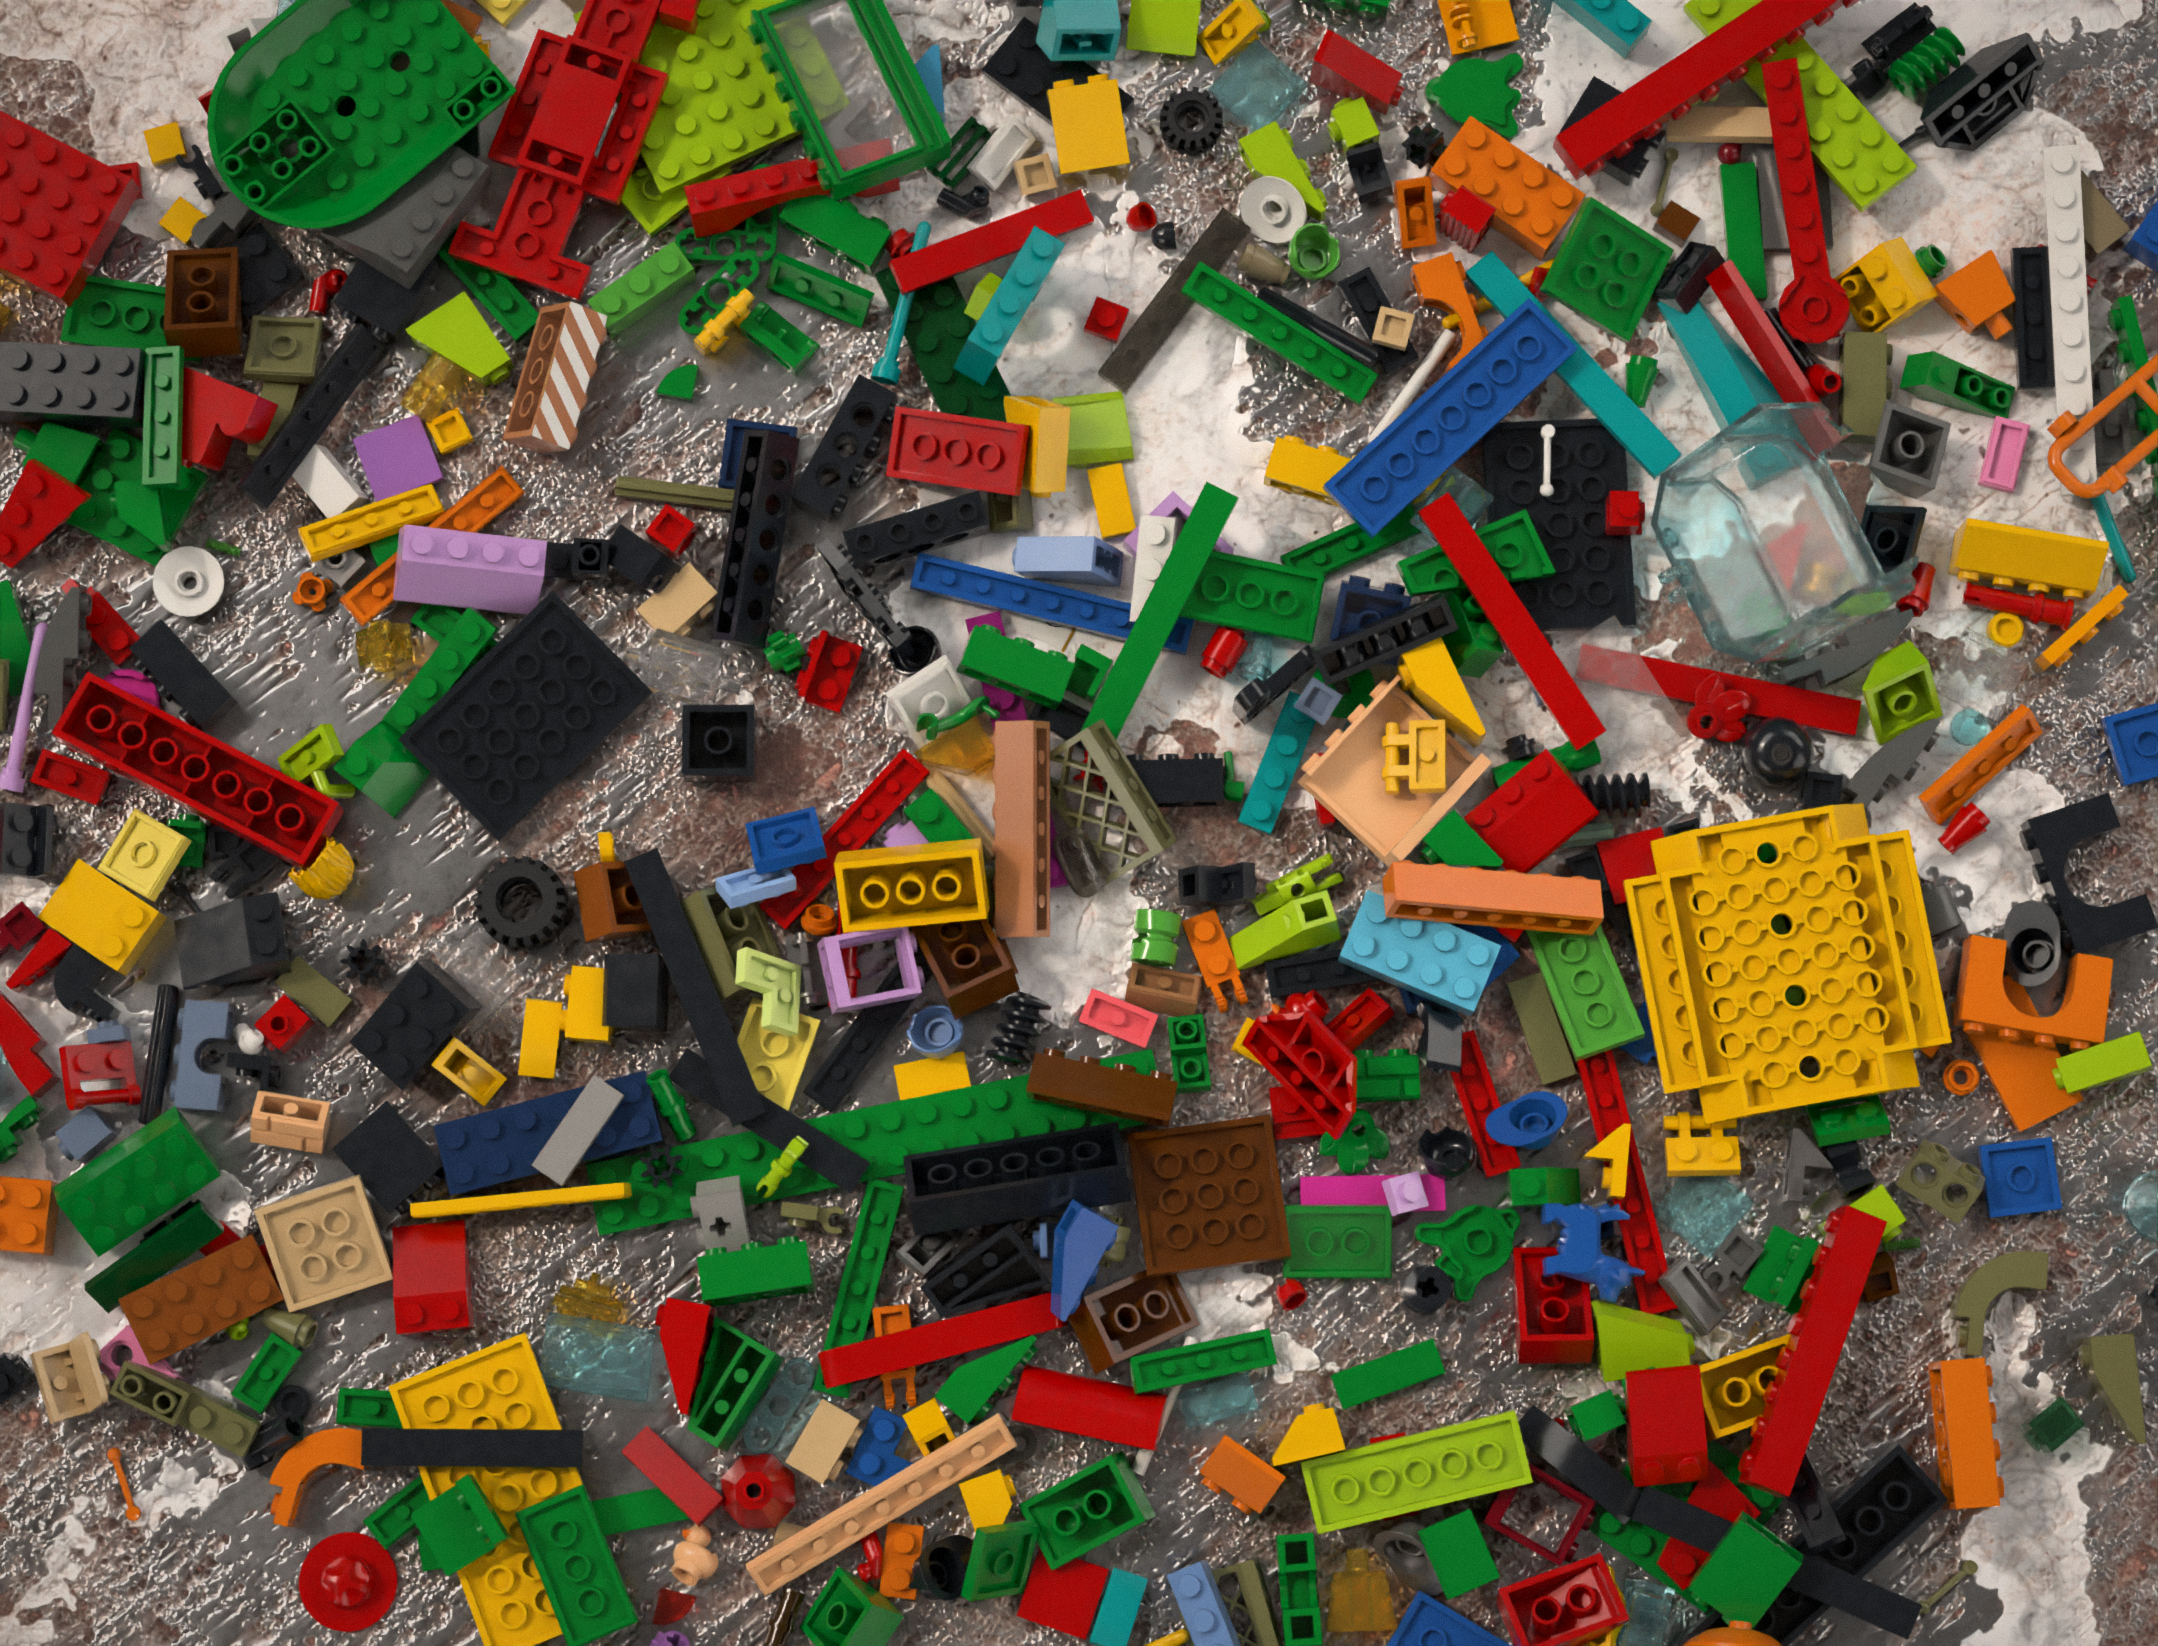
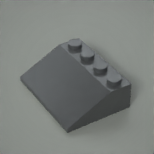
M452 145L372 212L345 225L325 228L321 234L405 288L410 289L460 224V221L464 219L489 186L488 165L461 148Z

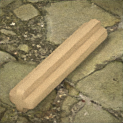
M940 771L934 772L925 781L927 787L933 789L974 839L981 838L984 856L989 861L994 860L992 844L995 836Z

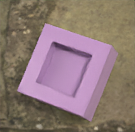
M1418 1171L1381 1182L1392 1216L1429 1206Z

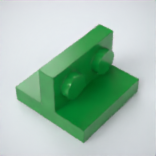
M1773 1225L1762 1247L1764 1251L1756 1259L1741 1290L1790 1316H1793L1796 1312L1799 1313L1803 1302L1800 1299V1292L1805 1281L1812 1277L1815 1266L1812 1265V1259L1820 1242L1808 1236L1800 1238Z

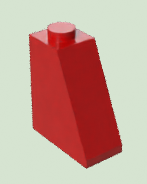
M1327 29L1313 59L1311 83L1345 98L1352 97L1353 100L1363 97L1368 108L1384 115L1387 114L1391 105L1398 106L1405 89L1400 86L1402 73L1337 33Z

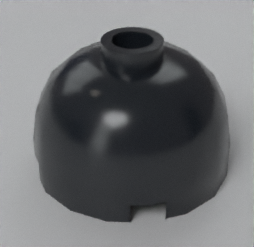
M1774 716L1757 722L1749 729L1743 739L1741 754L1744 766L1751 777L1763 785L1779 788L1790 786L1805 776L1811 767L1814 749L1812 739L1802 725L1790 718Z

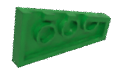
M1526 509L1474 530L1509 583L1551 577L1556 573ZM1439 545L1398 561L1396 564V568L1410 597L1468 589Z

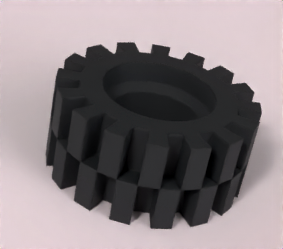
M1187 87L1181 88L1179 94L1174 91L1170 94V99L1165 100L1163 109L1160 112V130L1162 131L1163 140L1168 141V146L1172 150L1176 147L1178 148V153L1183 155L1184 151H1190V156L1196 155V151L1201 150L1202 154L1207 152L1208 146L1213 147L1216 144L1217 138H1220L1222 131L1223 112L1222 108L1218 107V100L1215 96L1210 98V92L1204 90L1203 93L1198 92L1199 87H1193L1192 91H1187ZM1189 109L1199 111L1205 119L1203 128L1195 133H1187L1178 125L1179 115Z

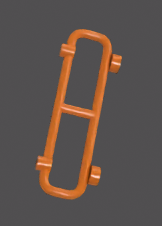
M2158 353L2079 421L2067 410L2047 428L2056 439L2048 451V466L2054 476L2075 496L2085 499L2095 498L2107 490L2114 495L2129 481L2125 474L2158 447L2157 428L2092 484L2080 482L2062 462V454L2065 450L2134 392L2158 415V394L2146 383L2158 372Z

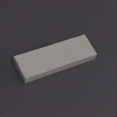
M593 1075L532 1163V1166L563 1187L625 1096Z

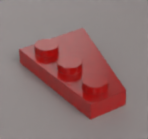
M35 458L28 460L0 514V562L10 568L19 566L46 540V537L59 525L64 524L71 517V514L81 505L85 504L92 495Z

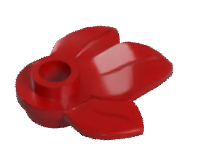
M1718 673L1705 678L1698 685L1694 693L1695 706L1689 711L1686 719L1688 730L1691 734L1701 739H1708L1713 736L1723 742H1734L1747 733V729L1740 719L1750 709L1752 694L1744 690L1725 691L1722 678ZM1709 715L1711 719L1710 724L1707 727H1701V718Z

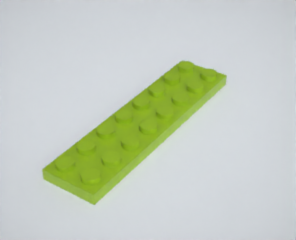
M1691 0L1684 5V12L1700 31L1708 37L1762 0ZM1804 38L1792 46L1785 43L1776 49L1778 53L1766 63L1798 58L1813 159L1861 213L1916 172L1917 165ZM1756 62L1748 68L1749 72L1743 79L1768 107L1762 65Z

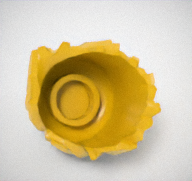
M333 837L326 838V845L321 854L316 858V862L312 863L310 868H307V871H297L293 867L291 872L288 873V876L305 894L314 899H331L336 895H341L343 890H347V886L353 880L354 863L350 853L342 843H337Z

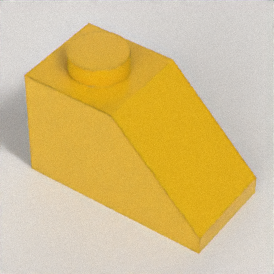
M935 1398L902 1415L924 1457L956 1439Z
M1001 1469L959 1484L975 1532L979 1527L1004 1524L1013 1505L1011 1497L1017 1495L1010 1474L1003 1476Z

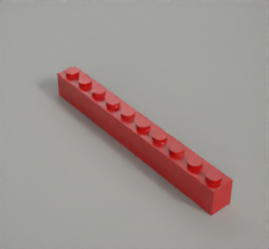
M1762 0L1555 137L1553 149L1576 181L1584 175L1591 178L1599 173L1606 166L1604 162L1613 156L1617 159L1622 158L1634 148L1633 143L1642 137L1646 140L1651 139L1663 129L1662 124L1671 118L1674 121L1683 118L1692 110L1691 105L1700 99L1703 102L1712 99L1720 92L1721 89L1719 87L1729 80L1732 84L1736 83L1748 74L1750 66L1756 62L1760 64L1768 62L1778 53L1776 49L1785 43L1789 46L1794 45L1806 35L1805 30L1814 24L1817 27L1823 26L1835 16L1834 11L1843 5L1846 9L1850 8L1860 0Z

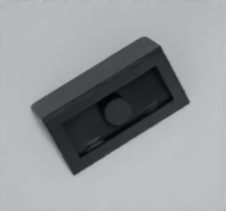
M1690 241L1657 284L1652 296L1673 309L1688 314L1710 286L1705 277L1725 263V260L1715 246Z

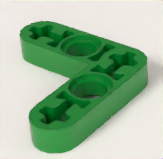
M759 164V165L753 167L752 170H756V169H760V168H765V167H769V166H772V165H769V164ZM780 203L769 207L773 215L767 223H757L752 215L746 219L745 230H730L700 238L695 237L693 228L684 229L676 236L675 243L691 264L724 265L733 255L742 252L740 240H746V247L753 248L758 246L759 241H764L765 246L770 248V250H765L763 256H757L756 251L753 249H745V252L755 256L760 266H767L773 262L777 254ZM694 238L697 245L707 246L705 239L711 238L709 244L711 255H706L705 247H695L693 253L689 254L682 245L688 244L689 239ZM722 239H730L736 244L735 251L728 256H722L716 251L717 243ZM738 260L736 265L751 266L752 262L751 260L746 262Z

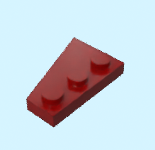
M1708 1459V1480L1697 1481L1686 1502L1733 1523L1742 1511L1756 1519L1761 1512ZM1669 1536L1656 1564L1681 1590H1684L1710 1554Z

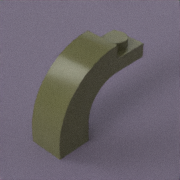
M2020 1251L2004 1254L1982 1263L1963 1280L1953 1298L1949 1318L1963 1319V1325H1958L1956 1332V1346L1961 1347L1960 1356H1982L1985 1314L1989 1304L1999 1293L2007 1289L2038 1292L2046 1290L2049 1253Z

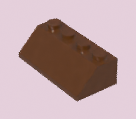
M1044 1048L1043 1053L1035 1052L1026 1088L1027 1098L1169 1127L1178 1084L1176 1081H1171V1074L1151 1070L1150 1076L1135 1073L1136 1067L1121 1063H1115L1114 1068L1100 1066V1059L1088 1056H1080L1079 1061L1065 1058V1052L1050 1048Z

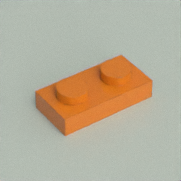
M887 1523L879 1591L882 1595L916 1600L917 1589H910L908 1585L913 1581L912 1567L914 1561L922 1552L924 1526Z

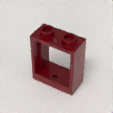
M1529 1464L1532 1479L1579 1505L1554 1553L1500 1522L1520 1486L1497 1491L1480 1523L1556 1566H1561L1563 1561L1570 1563L1579 1547V1544L1574 1542L1581 1529L1587 1531L1597 1514L1596 1511L1592 1510L1595 1501Z

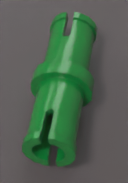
M666 1069L654 1071L647 1077L646 1082L659 1103L657 1110L661 1116L666 1117L677 1141L691 1138L696 1133L697 1128L685 1109L686 1100L682 1094L677 1093Z

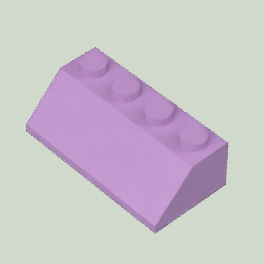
M405 524L399 530L393 600L466 609L473 607L475 610L527 615L538 605L544 578L547 541Z

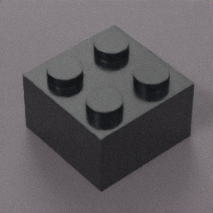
M683 705L682 777L685 782H757V710L755 705Z

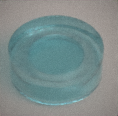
M1964 709L1958 712L1950 723L1952 738L1964 746L1977 744L1987 733L1985 717L1974 709Z

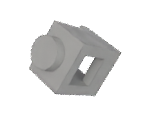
M353 549L340 553L343 558L336 565L331 563V560L336 555L313 562L317 568L345 593L350 591L371 569L368 563Z

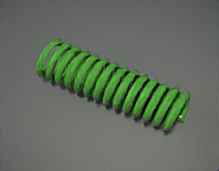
M207 537L206 548L218 549L220 552L239 557L242 547L240 548Z
M1918 1237V1240L1913 1238V1241L1912 1238L1900 1239V1241L1895 1240V1243L1890 1241V1244L1889 1241L1886 1243L1882 1242V1247L1885 1252L1919 1248L1920 1238Z

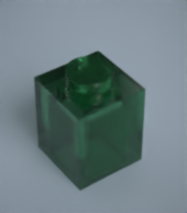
M2062 1396L2053 1397L2021 1424L2026 1430V1433L2023 1435L2026 1441L2037 1452L2042 1449L2044 1453H2052L2085 1425Z

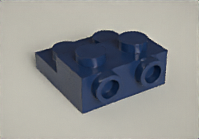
M1350 575L1349 581L1341 580L1329 640L1410 606L1412 597H1410L1409 593H1405L1406 587L1403 585L1385 582L1384 588L1370 586L1371 579ZM1399 655L1381 663L1397 666Z

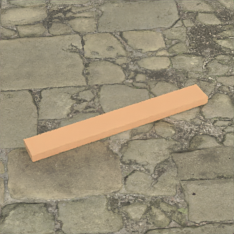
M999 1413L749 1561L745 1564L746 1568L764 1596H767L1018 1445Z

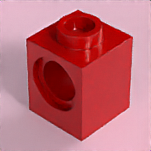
M667 503L645 531L650 542L677 561L698 535L695 523Z

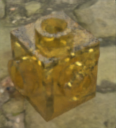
M387 619L374 620L369 622V627L355 632L359 667H373L374 672L385 673L396 670L395 665L413 659L410 625L408 623H390V620Z

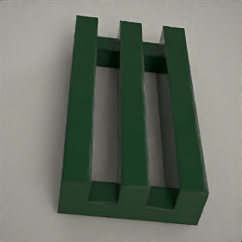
M973 116L951 138V153L972 129L975 133L941 172L938 168L945 160L926 167L931 175L952 192L971 173L966 167L994 134H991L983 124L980 125ZM983 137L986 140L955 177L950 180L947 176Z

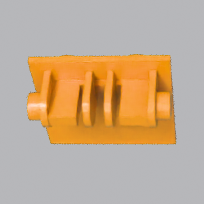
M1437 0L1452 56L1519 41L1509 0Z

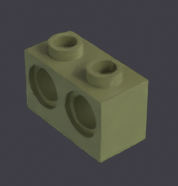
M1923 1139L1901 1170L1896 1185L1959 1224L1982 1192L1986 1178L1982 1176L1980 1170L1968 1162L1962 1163L1951 1156L1948 1149L1936 1142L1931 1143ZM1929 1164L1934 1167L1936 1172L1926 1173L1920 1169L1919 1165ZM1960 1184L1966 1188L1967 1192L1957 1193L1951 1189L1950 1185Z

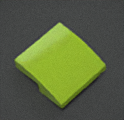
M1131 0L1126 49L1195 56L1201 0Z

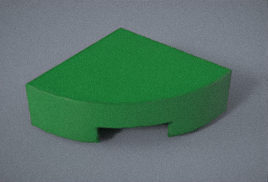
M684 365L669 372L661 381L657 395L692 402L699 366Z

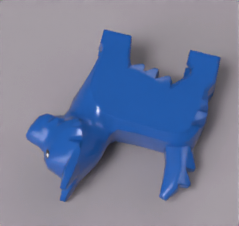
M1561 1203L1543 1204L1541 1206L1542 1224H1550L1552 1221H1556L1563 1228L1560 1230L1561 1237L1557 1239L1559 1247L1556 1249L1559 1255L1545 1257L1542 1260L1543 1276L1558 1274L1584 1283H1592L1597 1286L1599 1297L1602 1300L1612 1304L1617 1303L1619 1294L1630 1287L1633 1277L1645 1275V1271L1632 1267L1618 1258L1605 1256L1601 1252V1224L1608 1221L1629 1220L1630 1215L1624 1210H1620L1619 1204L1609 1207V1204L1606 1203L1596 1208L1581 1203L1569 1206Z

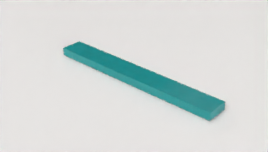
M1492 250L1465 272L1468 281L1504 319L1530 298L1578 348L1576 353L1554 373L1654 480L1681 458L1682 454Z

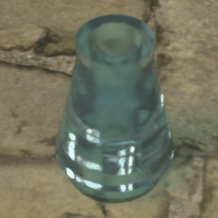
M1258 633L1252 634L1248 646L1237 665L1240 669L1239 676L1242 679L1251 682L1259 677L1264 682L1268 676L1272 675V636Z

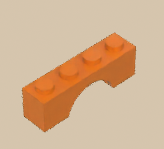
M1452 252L1413 265L1409 274L1421 307L1436 308L1448 315L1456 313L1461 320L1457 322L1462 338L1461 350L1448 363L1446 373L1489 335L1484 325L1479 326L1475 316L1476 313H1479L1476 299L1473 293L1467 294L1463 281L1467 280L1463 264L1460 260L1455 262Z

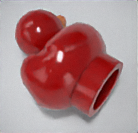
M1312 989L1306 994L1293 993L1289 995L1285 1001V1007H1280L1275 1003L1271 1004L1272 1010L1269 1015L1310 1010L1323 1023V1017L1330 1012V1009L1325 999L1316 990Z

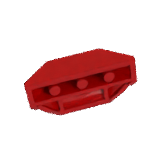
M1310 1010L1258 1016L1242 1044L1335 1140L1340 1139L1356 1113L1357 1058Z

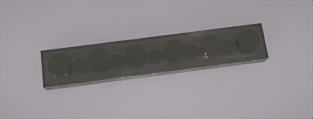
M1222 208L1099 369L1098 376L1127 395L1196 304L1182 295L1180 291L1199 261L1219 273L1251 232V227Z

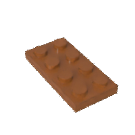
M252 1234L118 1299L150 1366L284 1300Z

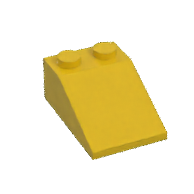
M1439 637L1402 653L1397 665L1398 672L1395 673V677L1397 675L1401 677L1397 682L1403 692L1408 691L1411 698L1438 720L1445 719L1447 727L1473 748L1480 746L1486 735L1485 728L1442 638Z
M79 858L38 915L40 920L124 976L129 974L167 919L159 911Z

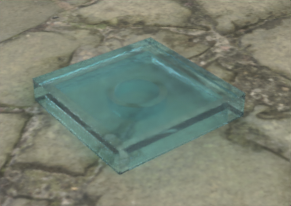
M1255 39L1209 88V92L1248 127L1256 131L1277 120L1307 88L1308 83Z
M1682 1176L1662 1198L1653 1212L1656 1218L1705 1258L1709 1259L1754 1202L1722 1176Z

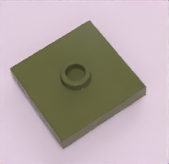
M253 315L243 371L244 379L313 383L316 379L324 330L323 319Z

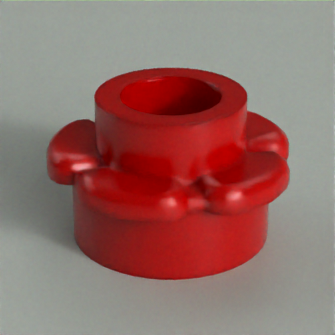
M901 228L890 237L885 249L890 253L891 259L911 253L915 237L914 232L909 233L905 228Z

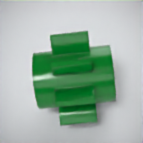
M779 630L767 637L770 646L763 649V652L775 673L784 669L789 676L803 668L799 659L805 657L806 653L794 632L785 637L782 630Z

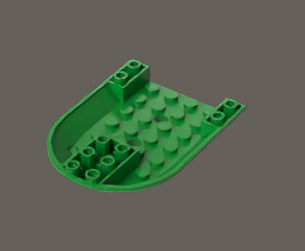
M297 0L238 49L223 68L214 86L209 103L207 119L208 141L213 160L222 179L236 197L252 211L268 220L288 227L300 229L332 228L358 220L379 207L513 96L517 90L440 0ZM398 54H406L410 58L409 67L401 72L393 70L391 65L393 58ZM344 99H352L356 103L354 113L347 117L340 116L337 111L339 103ZM289 144H298L297 149L299 151L295 157L288 159L283 156L284 149Z

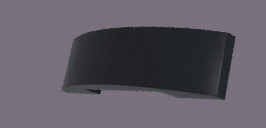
M1532 1405L1518 1422L1523 1444L1537 1456L1543 1458L1625 1526L1632 1518L1642 1492L1569 1431Z

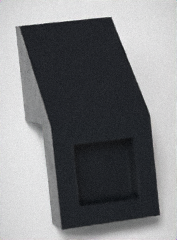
M574 538L573 544L547 542L543 579L581 581L607 576L610 540Z
M1419 999L1416 1014L1424 1024V1029L1416 1053L1425 1067L1432 1072L1444 1074L1447 1070L1459 1073L1461 1068L1462 1018L1455 1010L1436 1002Z

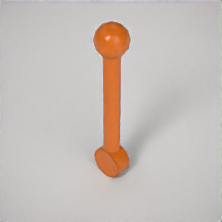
M116 1447L110 1448L107 1452V1458L114 1464L128 1506L126 1517L131 1521L138 1520L142 1512L134 1504L120 1462L121 1451Z

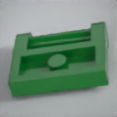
M1878 1094L1804 1106V1111L1819 1147L1890 1134V1122ZM1865 1101L1864 1103L1857 1104V1105H1851V1106L1840 1107V1108H1835V1109H1826V1110H1824V1111H1820V1110H1819V1109H1824V1108H1830V1107H1835V1106H1840V1105H1846V1104H1851V1103H1857V1102Z

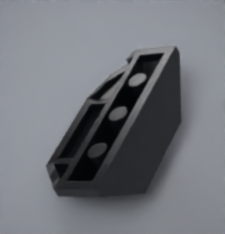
M2024 33L1980 49L1928 92L1920 120L1935 146L1975 151L2027 108L2036 86L2038 73L2042 70L2045 63L2029 33Z

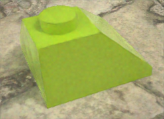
M1910 640L1877 656L1862 687L1875 739L1880 746L1908 729L1928 720L1936 719L1943 714L1929 661Z

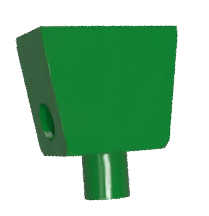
M45 422L38 435L25 428H21L13 441L14 447L27 453L22 463L24 467L28 460L35 458L78 487H81L104 445L96 436L51 422Z

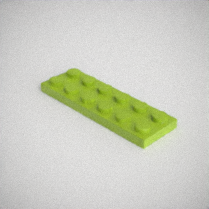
M1515 1409L1300 1461L1318 1534L1533 1483Z

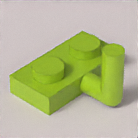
M332 724L319 725L277 758L283 774L304 785L313 780L316 790L329 798H351L355 794V787L350 783L329 784L324 770L344 756Z

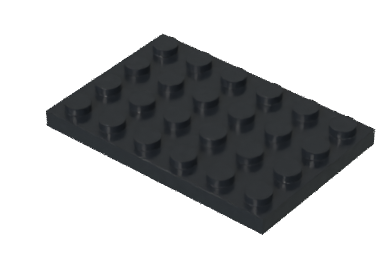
M1597 418L1499 422L1482 438L1487 525L1526 509L1556 573L1551 577L1511 582L1509 584L1541 632L1635 628L1636 611L1631 535H1606L1605 500L1610 491H1628L1626 449ZM1546 424H1550L1555 428V434L1551 438L1550 484L1553 486L1554 491L1548 497L1540 493L1544 472V438H1542L1540 432Z
M552 590L398 740L500 842L653 692Z

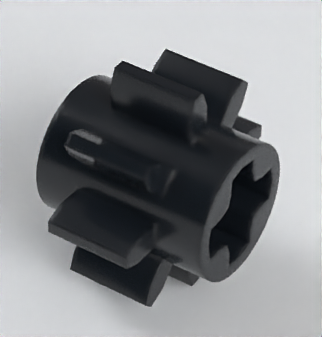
M1428 123L1422 130L1419 126L1415 125L1408 132L1409 137L1402 142V146L1406 148V160H1410L1418 165L1419 169H1422L1427 163L1433 167L1447 148L1444 145V133L1432 128L1431 123Z
M362 939L361 947L353 948L350 945L346 946L350 954L348 959H342L340 963L351 968L346 975L348 979H354L359 975L361 984L366 986L368 978L373 976L379 980L382 978L378 971L380 966L388 965V962L378 958L377 955L382 951L379 945L374 946L370 950L368 949V942ZM364 954H366L372 960V963L366 964L365 970H362L356 963L357 961H362Z
M669 1144L666 1145L664 1152H658L657 1148L653 1145L650 1146L652 1155L649 1159L640 1157V1161L647 1165V1170L642 1172L641 1177L648 1178L653 1176L652 1185L655 1189L659 1187L661 1181H666L673 1188L672 1178L675 1175L684 1176L685 1174L677 1168V1163L684 1159L683 1156L676 1155L671 1157L672 1146ZM665 1157L671 1169L669 1172L663 1171L661 1176H657L658 1170L653 1165L655 1161L662 1162Z

